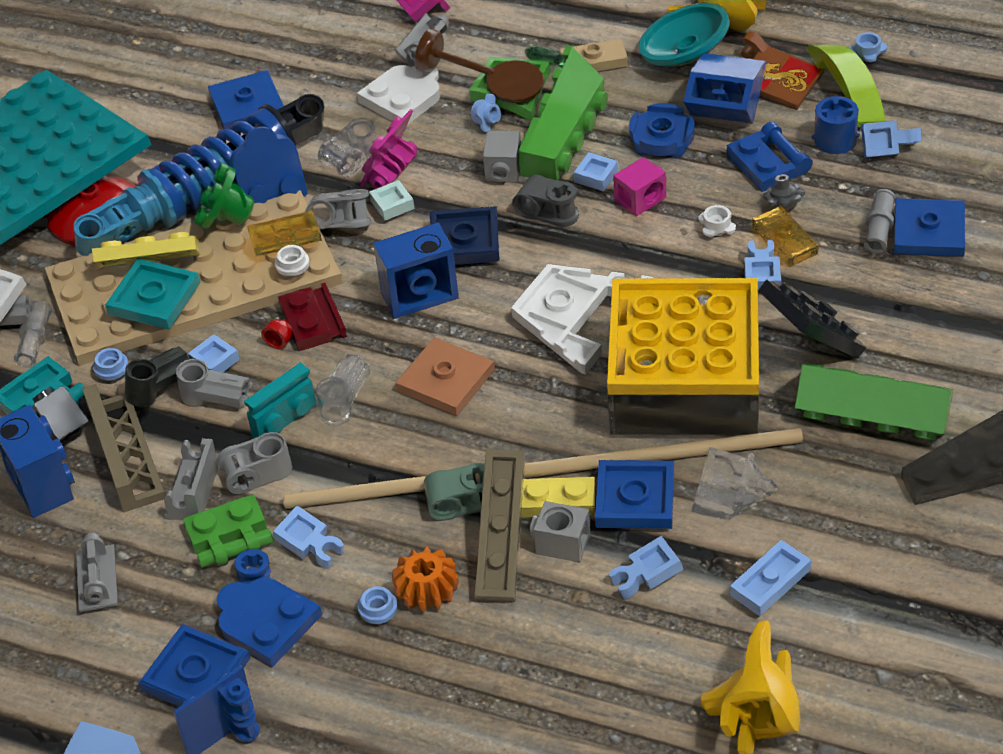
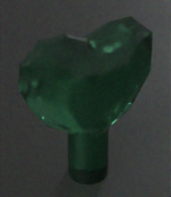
M529 46L524 50L527 58L530 60L547 61L550 66H564L565 58L562 56L563 53L548 47Z

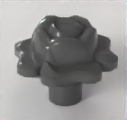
M781 174L775 178L776 185L768 187V192L764 193L763 197L769 201V205L781 211H787L790 208H794L797 202L801 201V197L805 195V190L799 188L798 183H789V176Z

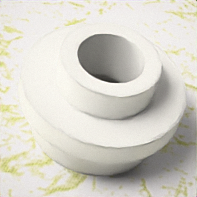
M288 245L281 248L275 259L276 270L284 276L300 275L308 269L310 264L308 254L297 245Z

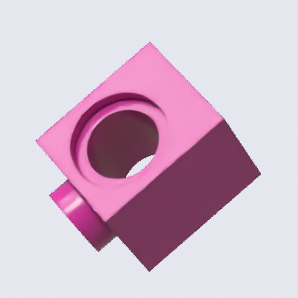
M645 157L613 175L614 200L635 216L640 215L666 199V173L661 167L654 165Z

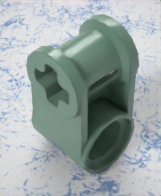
M473 463L464 467L438 470L427 475L424 479V490L430 516L436 520L443 521L481 512L482 502L479 493L483 492L485 463ZM476 473L479 474L480 483L476 481Z

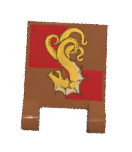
M748 32L743 38V43L747 45L741 51V56L747 59L763 60L767 63L760 96L797 110L824 74L825 69H818L813 63L768 46L757 33Z

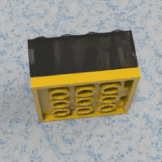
M758 278L612 279L607 378L610 435H749L758 433Z

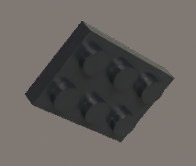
M767 279L757 290L801 333L857 359L867 348L857 339L860 333L849 323L843 320L840 323L835 318L837 311L823 300L817 302L804 291H801L799 294L797 290L786 282L778 285Z

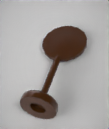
M432 28L423 34L416 49L415 67L418 71L424 73L431 72L438 65L440 59L487 74L488 90L496 98L505 102L517 103L528 101L536 97L544 85L543 73L537 66L526 61H505L491 68L443 52V35L438 30Z

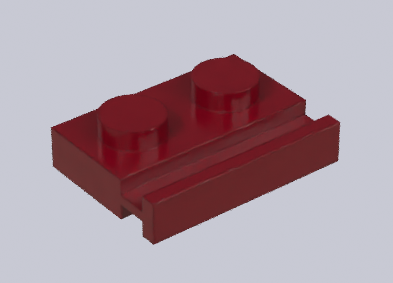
M326 282L322 283L321 288L312 290L311 287L278 296L284 318L292 327V337L298 351L332 342V338L336 336L347 337L345 325Z

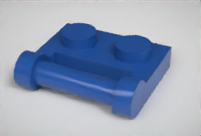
M768 122L762 127L761 131L727 144V156L762 192L767 190L768 187L776 185L775 178L778 175H788L789 180L807 173L813 165L812 159L806 153H800L782 135V129L775 122ZM773 143L790 162L784 164L767 145Z

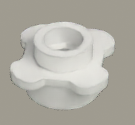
M713 205L699 215V222L704 226L703 234L707 237L722 236L725 233H734L736 225L731 222L732 213L725 206Z

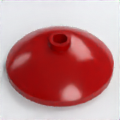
M105 175L49 212L47 227L51 234L59 241L75 246L74 222L78 217L100 207L109 199L122 195L123 190L136 186L126 179Z

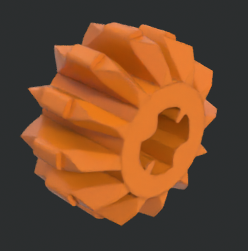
M426 546L423 552L419 553L411 548L409 557L398 558L397 567L393 569L392 573L394 592L398 601H404L408 610L419 606L423 614L429 606H434L440 610L441 601L452 602L453 591L457 590L459 584L456 565L453 559L446 558V554H444L442 549L431 553L428 546Z

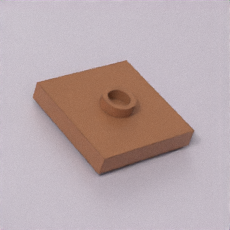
M434 337L396 381V390L457 416L495 370L494 361Z

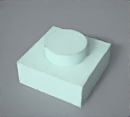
M399 180L369 192L371 203L384 221L414 209L413 198Z

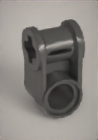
M534 174L527 179L512 200L513 207L517 213L526 218L545 221L560 227L570 226L579 219V211L574 204V199L577 196L576 187L569 182H561Z

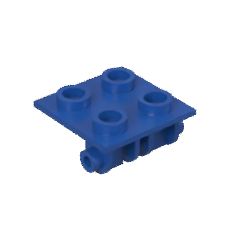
M242 665L230 673L220 676L214 684L195 697L188 698L179 708L173 711L186 754H200L230 732L245 743L253 742L260 732L259 725L255 721L256 713Z

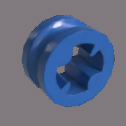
M250 549L240 553L235 560L238 581L250 584L259 578H269L271 570L268 555L258 549Z

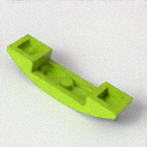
M840 44L808 45L807 51L818 69H829L846 98L851 99L857 104L859 109L858 127L867 123L886 122L876 84L864 62L853 50Z

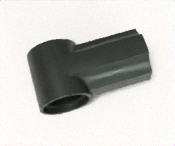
M178 346L151 360L135 359L130 361L125 368L124 395L126 401L138 407L151 405L156 400L158 391L177 381V367L185 360H189L187 352Z

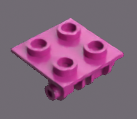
M412 109L403 118L397 116L387 130L388 134L384 138L379 136L369 150L372 155L365 162L361 170L365 173L360 184L361 187H364L368 181L372 183L374 189L394 182L417 156V146L411 141L406 142L402 139L413 113Z

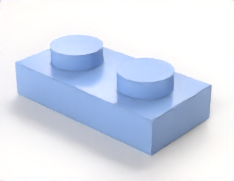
M780 540L730 585V596L761 616L811 570V559Z

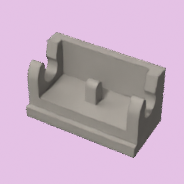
M202 438L201 452L191 450L190 442L184 440L181 447L182 461L172 491H167L164 499L166 507L165 519L183 521L182 518L205 511L219 467L212 439Z

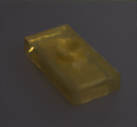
M777 207L752 218L754 230L766 242L768 240L774 242V251L789 267L819 254V245L783 207Z
M313 210L247 226L255 257L277 252L288 245L302 246L322 241Z

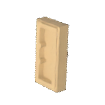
M621 39L598 43L592 42L573 47L597 72L628 66V57ZM565 48L560 49V57L563 66L565 64V58H563L562 54Z

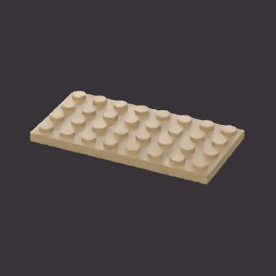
M301 190L296 194L287 193L269 199L265 203H254L250 217L242 225H236L228 220L218 221L215 218L208 229H204L192 222L151 235L155 237V240L169 239V234L188 232L189 236H195L199 241L200 255L151 261L199 273L201 283L170 329L107 314L106 302L133 264L99 268L93 262V254L91 253L88 256L78 257L45 267L78 365L95 361L97 353L106 348H116L121 352H125L278 304V296L308 287H311L312 290L318 289L325 282L328 288L342 284L341 272L320 229L312 227L306 220L305 209L308 204ZM135 240L123 243L122 245L135 243ZM288 245H297L303 248L309 256L310 264L308 269L297 276H284L276 270L275 259L281 248Z

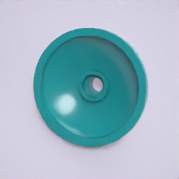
M712 3L693 4L674 10L655 21L643 33L639 41L641 56L646 62L662 67L681 66L698 61L702 54L710 53L723 40L729 29V16L722 6Z

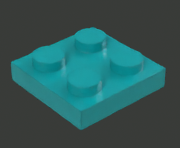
M137 258L106 302L107 314L170 329L201 283L199 273Z

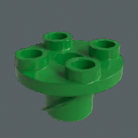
M220 163L213 178L215 184L213 187L207 185L201 195L199 203L202 205L194 218V224L208 229L215 218L222 222L228 220L236 225H242L248 220L253 211L254 199L252 196L244 193L240 186L233 184L236 173L235 168Z

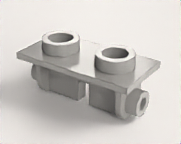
M424 14L394 51L410 67L414 66L416 49L423 34L432 28L442 33L445 39L447 35L444 32L449 27L448 18L443 14L432 18Z
M89 533L81 541V550L76 551L80 612L118 606L114 544L105 546L98 534Z

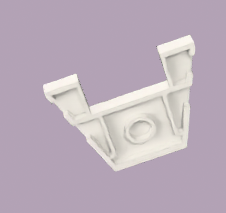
M547 264L511 307L512 318L580 373L586 375L602 355L601 344L576 335V333L605 297L612 296V279L627 278H625L624 273L611 272L609 276L591 274V269ZM641 275V278H653L651 276Z

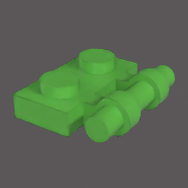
M254 494L182 518L201 568L214 563L217 566L228 563V558L237 556L246 550H261L260 547L274 543L269 528L267 529L265 518Z

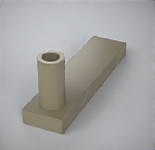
M486 450L475 586L476 601L515 602L525 466L524 451Z

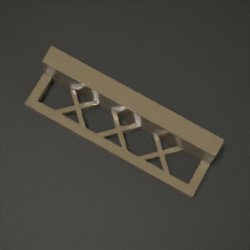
M96 384L82 388L123 513L164 500L165 493L134 406L126 401L124 394L101 400ZM122 407L127 409L119 420L108 417L106 412ZM122 431L134 434L129 444L116 441ZM130 456L144 459L137 470L124 466ZM139 481L154 485L155 489L137 495L133 494V490Z

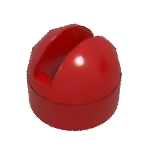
M273 319L263 328L261 336L270 347L283 349L291 339L292 327L286 320Z

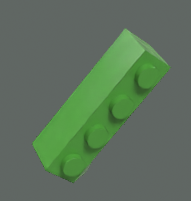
M566 45L562 54L563 58H565V64L563 68L556 67L552 76L554 83L551 94L544 93L540 102L539 118L533 117L518 150L520 176L530 177L536 174L559 181L562 174L570 169L572 158L576 151L579 152L581 150L587 132L593 130L597 115L606 108L608 93L604 92V78L572 46Z
M812 363L802 364L795 408L804 410L803 417L825 420L826 414L841 416L840 423L862 427L863 420L877 423V430L899 433L900 427L915 429V437L936 440L937 433L945 434L947 431L954 389L906 380L898 381L894 380V378L879 375H863L846 369L824 368L823 365Z

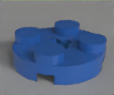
M657 103L649 105L646 112L639 115V111L633 114L629 122L630 140L634 145V151L639 155L650 154L680 157L685 154L686 147L692 143L695 135L693 117L691 114L690 117L685 115L684 109L675 104ZM660 128H666L664 131H659Z

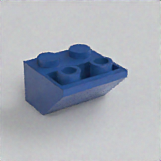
M707 53L702 54L690 71L683 101L691 116L753 124L767 64L766 61Z

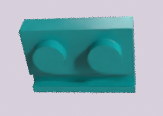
M301 362L244 400L245 405L249 409L247 417L253 438L269 432L279 433L284 427L300 416L305 415L317 405L313 383L308 378L310 369Z

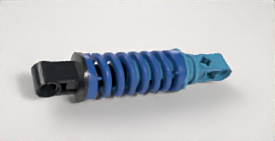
M305 94L278 110L268 104H264L257 111L249 114L245 121H236L231 125L230 129H222L217 132L216 137L209 136L202 141L201 145L194 144L189 147L186 153H177L173 156L172 161L164 160L151 169L142 170L137 176L138 186L123 190L122 195L109 199L100 207L81 215L75 220L74 237L77 252L82 256H88L92 253L93 248H101V243L125 242L142 230L148 231L152 229L158 221L167 228L174 226L175 223L186 217V205L194 211L199 210L202 205L199 203L201 195L207 185L213 187L215 184L213 178L220 163L231 166L233 151L238 146L244 144L246 135L255 128V124L256 127H268L275 134L286 135L295 145H298L322 131L325 107L323 100L317 95Z

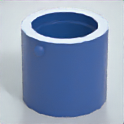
M833 96L821 100L816 105L815 132L811 138L821 151L829 154H842L855 147L857 138L860 137V133L857 132L859 109L855 102L845 97Z

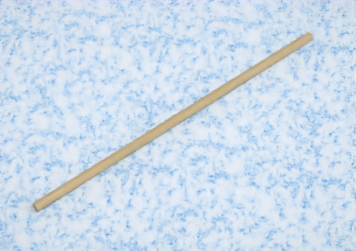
M801 428L531 462L525 463L524 478L598 469L599 460L663 461L803 443V434ZM476 473V481L480 483L479 474ZM426 476L284 494L285 509H290L296 506L306 507L425 491L424 479Z

